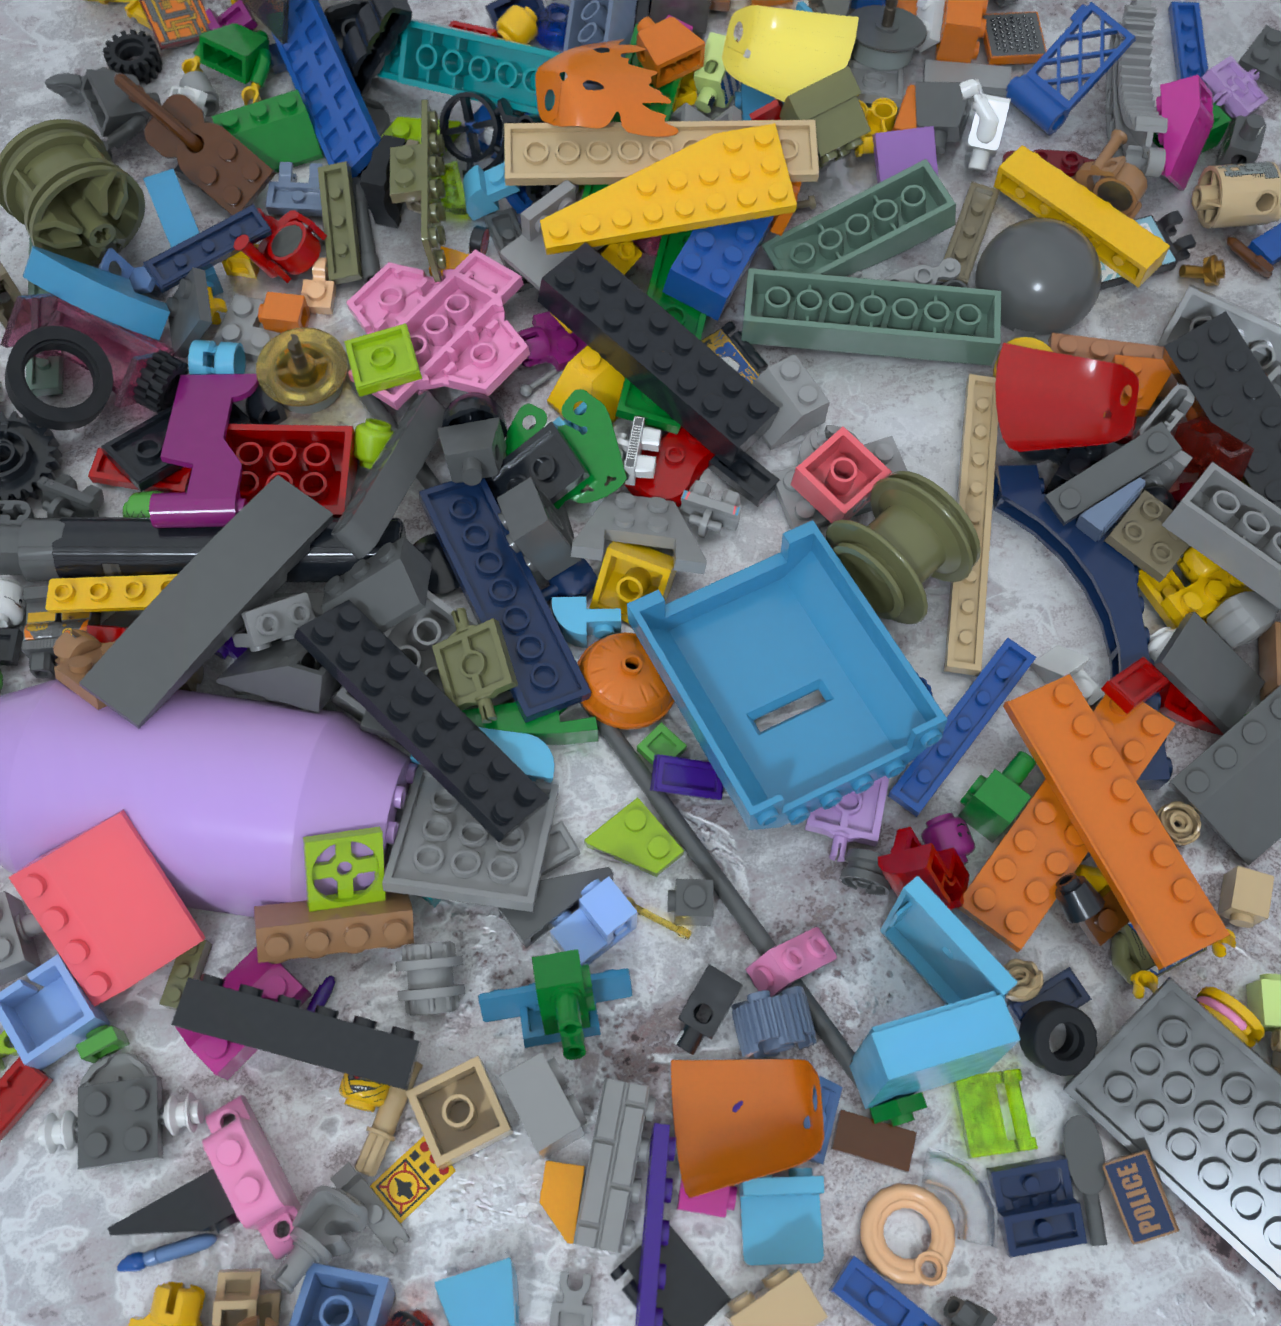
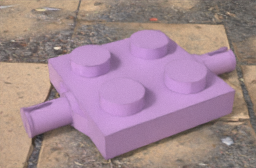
M1232 56L1224 59L1202 76L1206 86L1214 95L1213 102L1219 100L1215 105L1221 106L1225 104L1226 112L1233 118L1240 115L1247 117L1269 99L1255 82L1259 79V72L1255 75L1256 69H1251L1247 72Z
M884 776L874 781L873 786L862 793L856 794L853 791L843 796L841 802L832 808L823 809L821 807L810 813L806 820L805 830L824 834L833 839L829 855L831 860L835 861L839 848L837 862L845 861L847 842H858L876 847L880 834L889 778Z

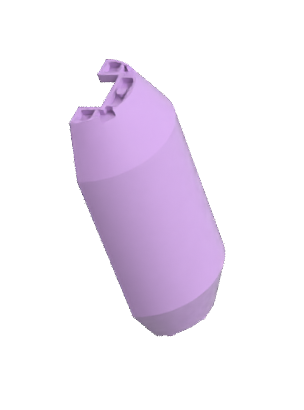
M54 679L0 696V865L14 874L31 861L124 810L187 908L254 917V906L307 900L303 837L380 827L383 832L385 874L389 861L387 855L389 845L394 844L399 828L398 822H395L397 808L402 809L404 806L409 785L413 783L418 765L413 763L408 755L376 734L362 731L359 723L342 712L321 709L317 713L301 710L293 705L178 689L138 729L108 706L97 710L60 681ZM351 841V853L356 857L373 855V851L366 845ZM335 844L324 850L318 856L315 863L330 861L335 855ZM342 862L338 865L337 871L341 874H346L351 870L352 865L349 862ZM374 871L357 874L353 879V890L367 889L375 879ZM332 877L314 880L315 887L322 894H338L337 881Z

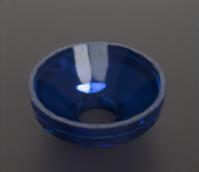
M552 3L536 15L538 19L536 22L538 35L535 39L546 49L563 51L570 7L567 4ZM557 13L566 15L561 20H555L550 16Z

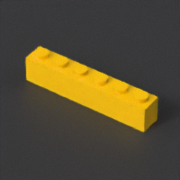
M1021 145L998 168L994 183L996 189H999L1000 192L1038 218L1057 219L1080 230L1095 247L1099 260L1139 288L1162 265L1170 245L1024 145Z

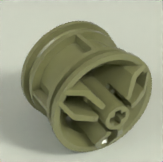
M69 119L43 121L20 132L0 153V204L11 216L25 225L33 246L94 266L101 263L108 248H112L119 253L138 232L145 214L143 191L131 175L112 162L103 141L87 125Z

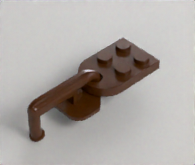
M118 73L114 76L116 86L126 93L132 102L139 104L153 116L144 131L148 144L165 158H177L182 172L231 215L251 206L268 185L269 181L276 175L275 171L226 129L217 124L205 122V115L202 109L185 95H171L161 106L145 92L142 86L136 85L126 75Z

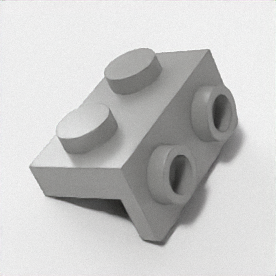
M306 592L298 593L243 612L242 617L246 629L235 632L232 638L235 647H250L251 652L269 648L272 646L271 641L280 638L282 641L294 639L298 627L315 619L308 594Z

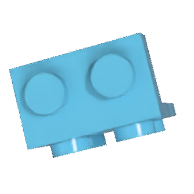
M812 1168L788 1169L789 1177H773V1174L739 1183L743 1259L746 1264L819 1263L823 1260L824 1248L820 1194L825 1193L823 1176H813Z

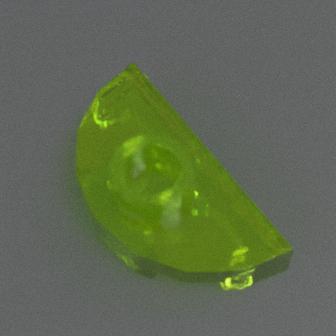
M458 162L445 164V175L441 176L445 185L446 197L442 198L441 202H443L447 212L456 215H468Z

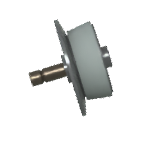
M886 0L885 5H870L858 8L849 15L859 18L856 40L851 55L862 65L873 69L897 70L903 68L911 62L913 49L919 47L926 39L927 29L923 21L913 13L898 8V0Z

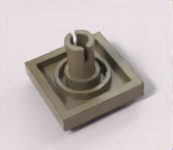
M1146 490L1137 498L1104 540L1159 583L1167 576L1189 547V544L1162 526L1173 510Z

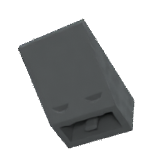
M295 638L272 642L271 647L251 652L249 647L217 678V684L231 687L235 691L252 693L265 697L269 701H279L297 706L301 710L317 713L321 711L342 686Z

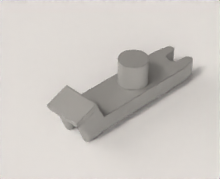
M350 1162L330 1178L336 1188L351 1194L364 1204L368 1212V1226L392 1253L398 1252V1248L394 1244L396 1237H400L404 1242H409L410 1237L404 1227L366 1180L356 1172Z

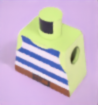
M710 32L705 44L704 66L694 72V81L698 93L695 107L703 113L711 112L713 106L720 108L728 107L735 91L741 85L740 81L728 74L723 65L722 54L726 35Z

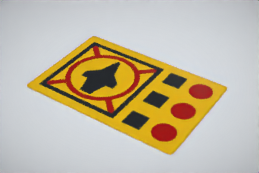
M423 1136L376 1179L370 1187L395 1218L402 1223L456 1170L452 1165L443 1170L436 1166Z

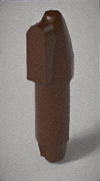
M1227 238L1226 244L1253 272L1265 278L1272 276L1274 268L1261 255L1257 256L1237 238Z

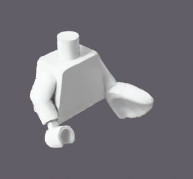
M970 79L960 83L964 100L974 96V102L968 120L970 119L973 123L966 149L967 152L972 153L968 168L985 172L989 156H996L1011 99L983 94L982 85L979 80Z

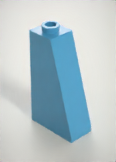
M173 168L143 178L171 248L200 233ZM214 266L205 270L207 286L211 287L213 296L223 293L224 291Z

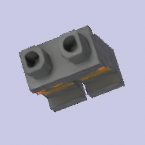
M48 585L30 586L23 589V600L27 603L26 625L23 630L24 641H22L21 651L29 658L30 672L38 679L51 678L54 675V663H56L55 659L58 656L54 654L53 647L61 634L67 632L77 638L71 634V629L87 632V625H100L101 612L49 613L45 608Z

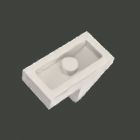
M1057 645L1031 664V667L1046 684L1070 674L1090 708L1105 695L1084 671L1083 667L1090 659L1083 654Z

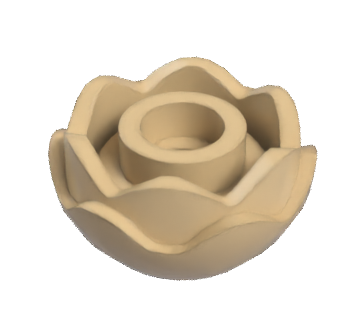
M1174 801L1163 805L1158 810L1156 815L1176 846L1188 845L1198 839L1201 821L1199 814L1192 806L1181 801ZM1178 822L1180 827H1176L1174 823Z
M1012 959L1003 966L1018 982L1005 998L1015 1002H1026L1039 994L1044 978L1043 972L1038 970L1034 962Z

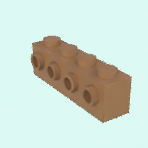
M385 891V901L309 912L307 900L254 906L258 963L269 962L278 964L288 959L303 957L317 959L327 954L342 952L356 954L366 949L382 947L395 949L405 944H413V909L409 895Z

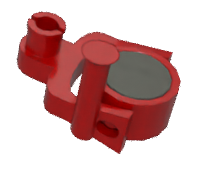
M257 208L271 228L272 235L263 239L257 248L249 241L248 235H240L234 242V249L241 250L270 278L279 276L286 283H289L291 278L286 273L291 275L304 273L315 264L320 255V241L312 233L323 241L327 235L312 220L295 210L287 212L278 221L272 216H266L260 208Z

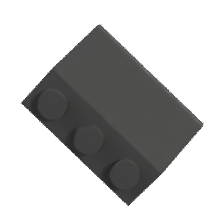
M405 537L400 538L394 543H386L379 549L377 554L367 560H359L345 574L332 577L324 587L325 592L321 608L325 613L350 600L383 633L425 608L432 563Z

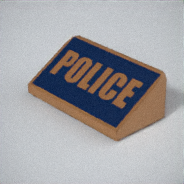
M1148 1149L1112 1158L1102 1164L1133 1245L1180 1231Z

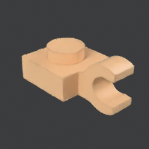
M318 257L312 266L313 280L303 279L301 295L305 296L309 311L312 314L333 315L336 285L334 281H329L328 267H326L327 258Z

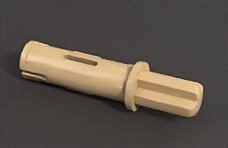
M417 1061L408 1090L413 1088L420 1069L423 1067ZM390 1086L386 1101L379 1107L372 1126H367L366 1131L369 1133L355 1164V1170L372 1177L377 1174L390 1141L394 1142L396 1139L393 1135L408 1100L406 1090Z

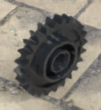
M13 411L9 418L3 412H0V500L27 502V497L38 500L37 491L41 488L38 487L37 481L43 476L54 480L56 476L52 471L61 469V465L56 460L62 457L58 449L60 444L50 429L41 427L24 416L21 418L16 411Z

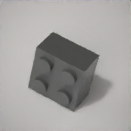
M532 477L497 498L502 511L498 513V517L506 530L509 531V534L506 535L507 541L516 553L521 551L524 554V560L533 573L539 571L548 581L581 561V558L571 557L573 538L564 517Z

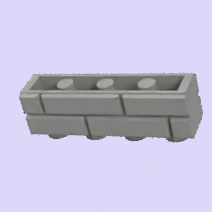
M604 1078L573 1244L621 1253L622 1245L631 1246L635 1221L628 1220L627 1216L630 1203L638 1204L642 1179L634 1178L637 1161L645 1163L649 1138L642 1137L644 1121L652 1122L656 1098L649 1097L650 1087Z

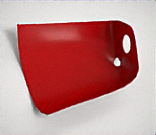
M1003 343L997 364L995 383L996 409L1002 438L1010 449L1017 452L1094 446L1119 441L1127 436L1133 427L1139 393V378L1132 370L1122 364ZM1130 385L1132 390L1131 398L1127 405L1122 406L1121 394L1123 389ZM1110 409L1111 418H1104V412Z

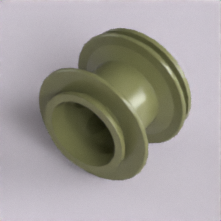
M897 471L887 478L880 479L873 485L870 502L875 519L868 526L851 520H837L828 526L826 540L878 617L903 624H917L925 618L928 610L927 597L922 584L930 576L948 582L964 580L971 573L972 567L978 562L981 548L977 532L970 518L952 496L936 483L920 474L910 471Z

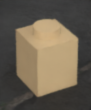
M1236 866L1223 874L1218 916L1228 918L1231 924L1243 928H1251L1268 919L1275 876L1241 866Z

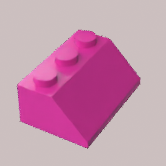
M257 946L224 978L225 983L223 987L238 991L240 984L264 990L262 998L276 1001L278 995H284L300 1000V1007L312 995L281 963H258ZM175 1026L188 1047L216 1076L225 1080H229L258 1050Z

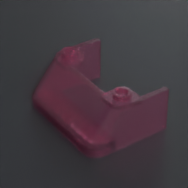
M51 293L17 296L0 344L5 348L13 347L28 332L45 326H63L86 334L98 343L110 361L113 370L112 391L116 394L114 405L118 408L137 404L133 398L135 395L133 392L134 387L138 385L136 383L137 377H141L142 373L140 371L142 367L145 368L147 366L146 361L149 358L152 360V355L155 352L158 353L159 350H162L173 356L175 353L172 347L159 340L106 321ZM47 350L35 355L42 359H48L49 356H62L89 371L87 366L78 357L65 351Z

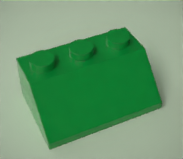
M298 89L211 116L214 124L226 129L276 173L279 172L280 162H292L294 168L323 158L312 123Z

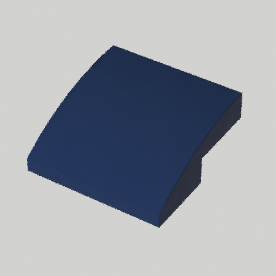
M1056 1155L986 1168L999 1228L1007 1255L1010 1258L1087 1243L1081 1205L1074 1198L1066 1157Z

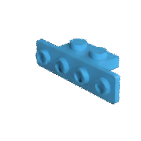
M610 969L601 973L590 974L595 1008L596 1003L632 996L629 969ZM535 983L505 990L496 989L478 995L484 1022L521 1017L525 1048L561 1042L560 1033L544 1034ZM596 1008L595 1011L588 1012L591 1027L583 1029L584 1037L601 1035Z

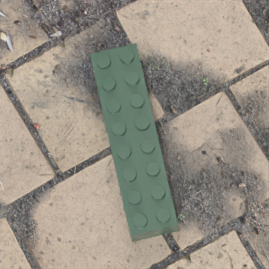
M748 268L741 341L759 345L992 366L1001 344V291Z

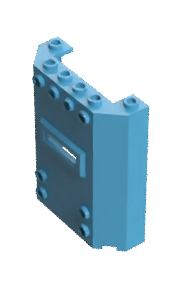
M813 520L783 533L780 553L670 603L665 604V599L659 589L627 603L629 624L749 830L780 828L788 823L797 825L805 821L811 812L821 807L823 809L832 808L841 802L843 796L853 791L856 794L862 793L872 787L874 781L884 776L892 778L900 774L908 763L927 747L934 745L943 737L942 734L948 720ZM817 690L825 699V702L762 732L759 731L754 720Z

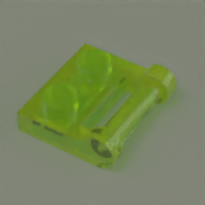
M1021 1069L982 1073L953 1082L968 1159L1038 1149L1036 1137L1031 1136L1020 1082L1023 1081ZM1004 1084L1016 1137L1014 1140H1007L996 1085Z

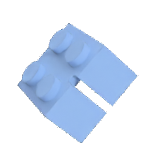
M59 954L27 974L30 981L44 987L40 991L37 986L19 979L0 992V1022L22 1062L29 1067L39 1070L45 1069L76 1048L75 1045L86 1040L87 1033L97 1027L110 1025L100 1005L95 1007L92 1005Z

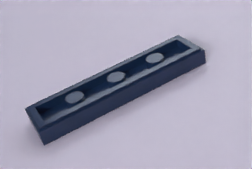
M253 204L143 262L144 268L160 291L164 293L179 285L182 278L185 279L192 267L207 270L239 253L241 250L234 249V242L240 235H248L249 241L255 244L272 235V230Z

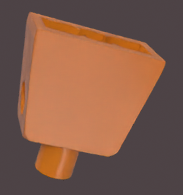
M645 17L638 23L637 46L646 48V50L637 52V58L644 69L658 72L657 75L651 77L652 84L656 89L704 66L705 42L676 18L669 17L655 23L650 17Z

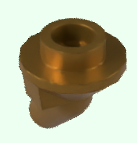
M1215 254L1203 258V266L1181 265L1179 276L1204 279L1206 286H1218L1220 279L1225 278V264L1223 259L1218 260Z

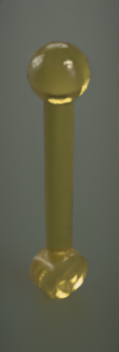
M626 897L637 910V913L675 932L678 936L689 940L692 934L690 930L677 926L635 904V900L632 897Z

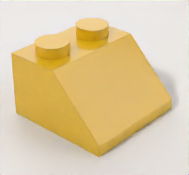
M613 541L606 548L589 608H621V620L629 623L627 603L658 589L666 602L677 572L674 570V557L643 545Z

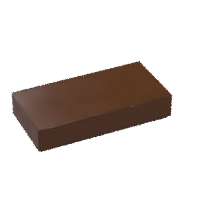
M841 1109L838 1114L831 1150L907 1173L910 1169L917 1132L898 1126L892 1127L891 1124L885 1122L875 1124L871 1118Z

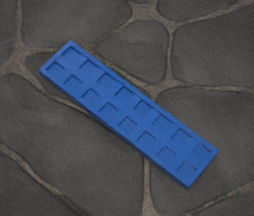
M268 0L261 10L296 90L298 89L327 162L331 165L347 161L351 167L352 178H354L370 163L373 149L378 146L381 138L318 0Z

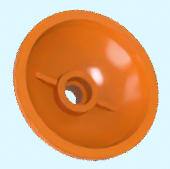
M616 633L594 642L584 651L577 663L592 692L591 697L581 702V704L590 715L596 716L598 721L606 725L627 730L648 727L661 720L674 703L671 694L635 633ZM625 664H633L637 668L629 669Z

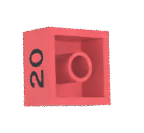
M843 426L796 467L791 486L832 524L834 521L841 519L850 520L870 501L873 485L880 479L887 478L892 471Z

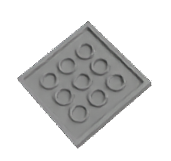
M418 765L382 881L383 891L533 912L558 799L559 785L533 781L550 799L544 807L499 843L423 766Z

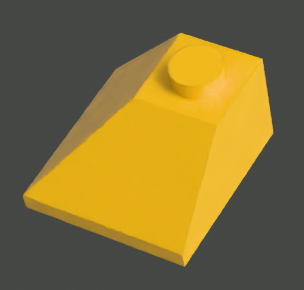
M587 345L567 363L547 399V404L562 415L561 409L574 390L582 389L605 405L613 424L619 418L615 417L625 378L604 360L597 351ZM583 401L577 402V403L574 405V407H573V411H574Z

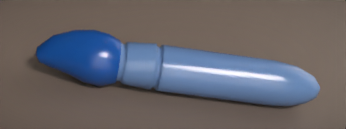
M204 1233L151 1249L145 1253H132L120 1261L117 1270L119 1272H140L147 1266L162 1264L203 1251L215 1244L217 1236Z

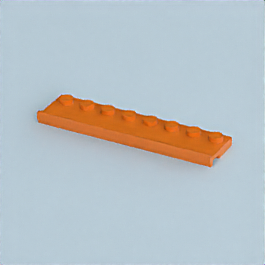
M1066 675L1011 701H1006L1003 705L1005 711L1158 970L1228 937L1230 933L1071 675Z

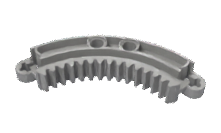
M1131 0L1130 5H1125L1122 23H1118L1132 33L1136 40L1106 74L1105 113L1107 140L1109 142L1111 139V132L1113 130L1124 131L1128 136V141L1119 147L1112 158L1125 156L1126 162L1139 168L1145 177L1158 178L1164 169L1166 151L1164 148L1155 145L1152 140L1154 132L1167 133L1168 118L1162 117V115H1159V111H1156L1155 101H1152L1154 94H1151L1153 86H1150L1152 77H1150L1152 57H1150V54L1153 50L1151 42L1154 38L1152 31L1155 27L1154 18L1157 14V9L1151 6V0ZM1119 34L1110 35L1109 49L1117 48L1125 39Z

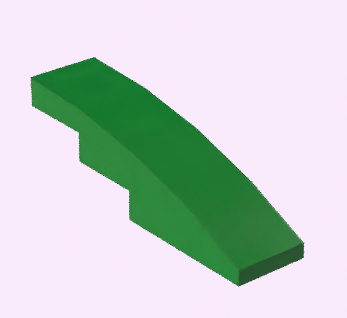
M516 702L494 705L497 720L491 723H482L479 708L462 711L477 727L530 734L541 739L546 745H568L598 741L596 716L560 722L559 711L525 723Z

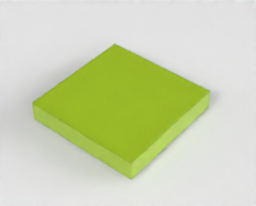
M406 323L344 341L359 397L422 379Z

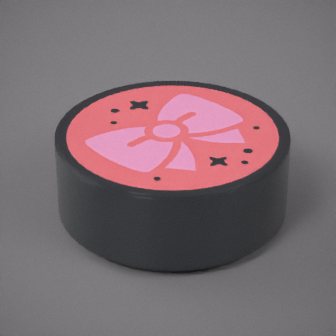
M477 225L473 228L470 236L469 253L471 254L476 249L486 255L489 244V228Z

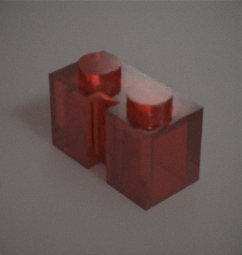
M1202 416L1179 424L1174 437L1182 447L1181 450L1193 457L1184 471L1187 473L1198 472V479L1213 462L1239 481H1242L1254 448Z

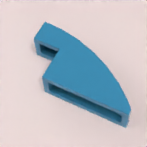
M32 245L23 272L25 279L90 314L160 341L170 314L166 303L135 293L130 279Z

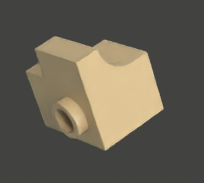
M262 1268L220 1269L218 1272L216 1296L213 1301L212 1326H236L242 1320L252 1316H259L260 1326H265L267 1317L271 1318L279 1326L281 1289L260 1290Z

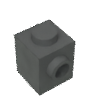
M676 879L675 890H668L667 912L674 913V925L711 926L713 920L714 880Z

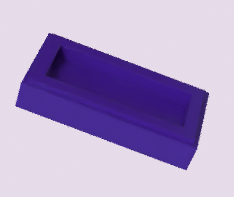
M660 754L654 755L650 791L722 800L723 784L710 762Z

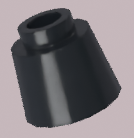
M1070 873L1057 881L1055 895L1069 923L1083 922L1093 917L1104 907V898L1084 876Z

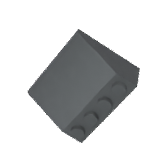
M1281 685L1169 782V786L1188 805L1195 809L1200 818L1248 866L1281 838Z

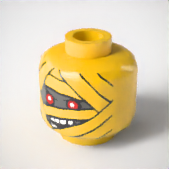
M344 1073L339 1093L343 1098H346L344 1105L374 1113L375 1107H380L386 1101L390 1086Z

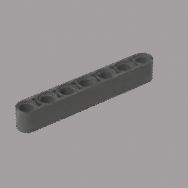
M429 391L423 392L409 406L332 531V536L357 559L366 556L376 546L439 438L437 430L442 428V420L446 408Z

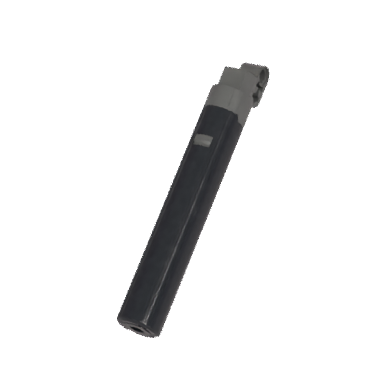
M0 500V575H23L28 581H49L56 578L178 574L223 527L154 528L150 517L36 518L27 502ZM333 518V522L310 544V551L287 573L286 582H328L336 575L341 576L351 570L359 560H367L377 554L379 549L386 543H394L402 537L406 538L404 523L399 518H392L376 546L366 556L357 559L332 536V531L340 519Z

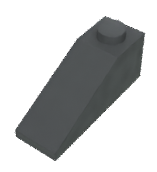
M604 867L540 880L533 912L497 908L500 915L525 948H527L554 927L552 923L561 914L568 910L573 913L580 907L579 899L583 897L581 891L589 883L596 879L602 882L608 876L614 881L613 871L610 867Z

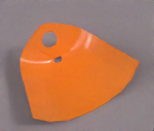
M808 1060L671 1061L672 1107L677 1154L685 1193L689 1198L795 1167L813 1158L821 1150L824 1141L821 1086L819 1076ZM814 1086H815L816 1092H817V1110H816V1111H815L814 1106H813V1087H814ZM739 1101H743L740 1109L736 1113L733 1112L734 1105ZM809 1116L811 1125L810 1128L805 1129L803 1122Z

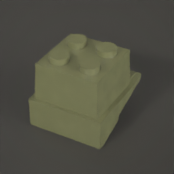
M849 66L787 96L780 113L781 120H815L819 170L827 166L826 163L832 160L838 161L849 155L852 150L863 144L861 138L871 132L857 98L861 91Z

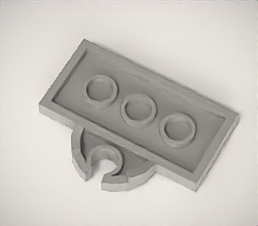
M826 425L824 430L825 437L829 439L841 427ZM815 429L810 431L802 441L797 459L799 465L820 447L817 442L818 432ZM892 436L864 444L870 452L892 471L891 474L897 471H908ZM798 465L772 473L780 479L776 484L775 492L791 530L812 520L818 528L831 524L791 486V481ZM869 501L854 516L872 511L871 502Z

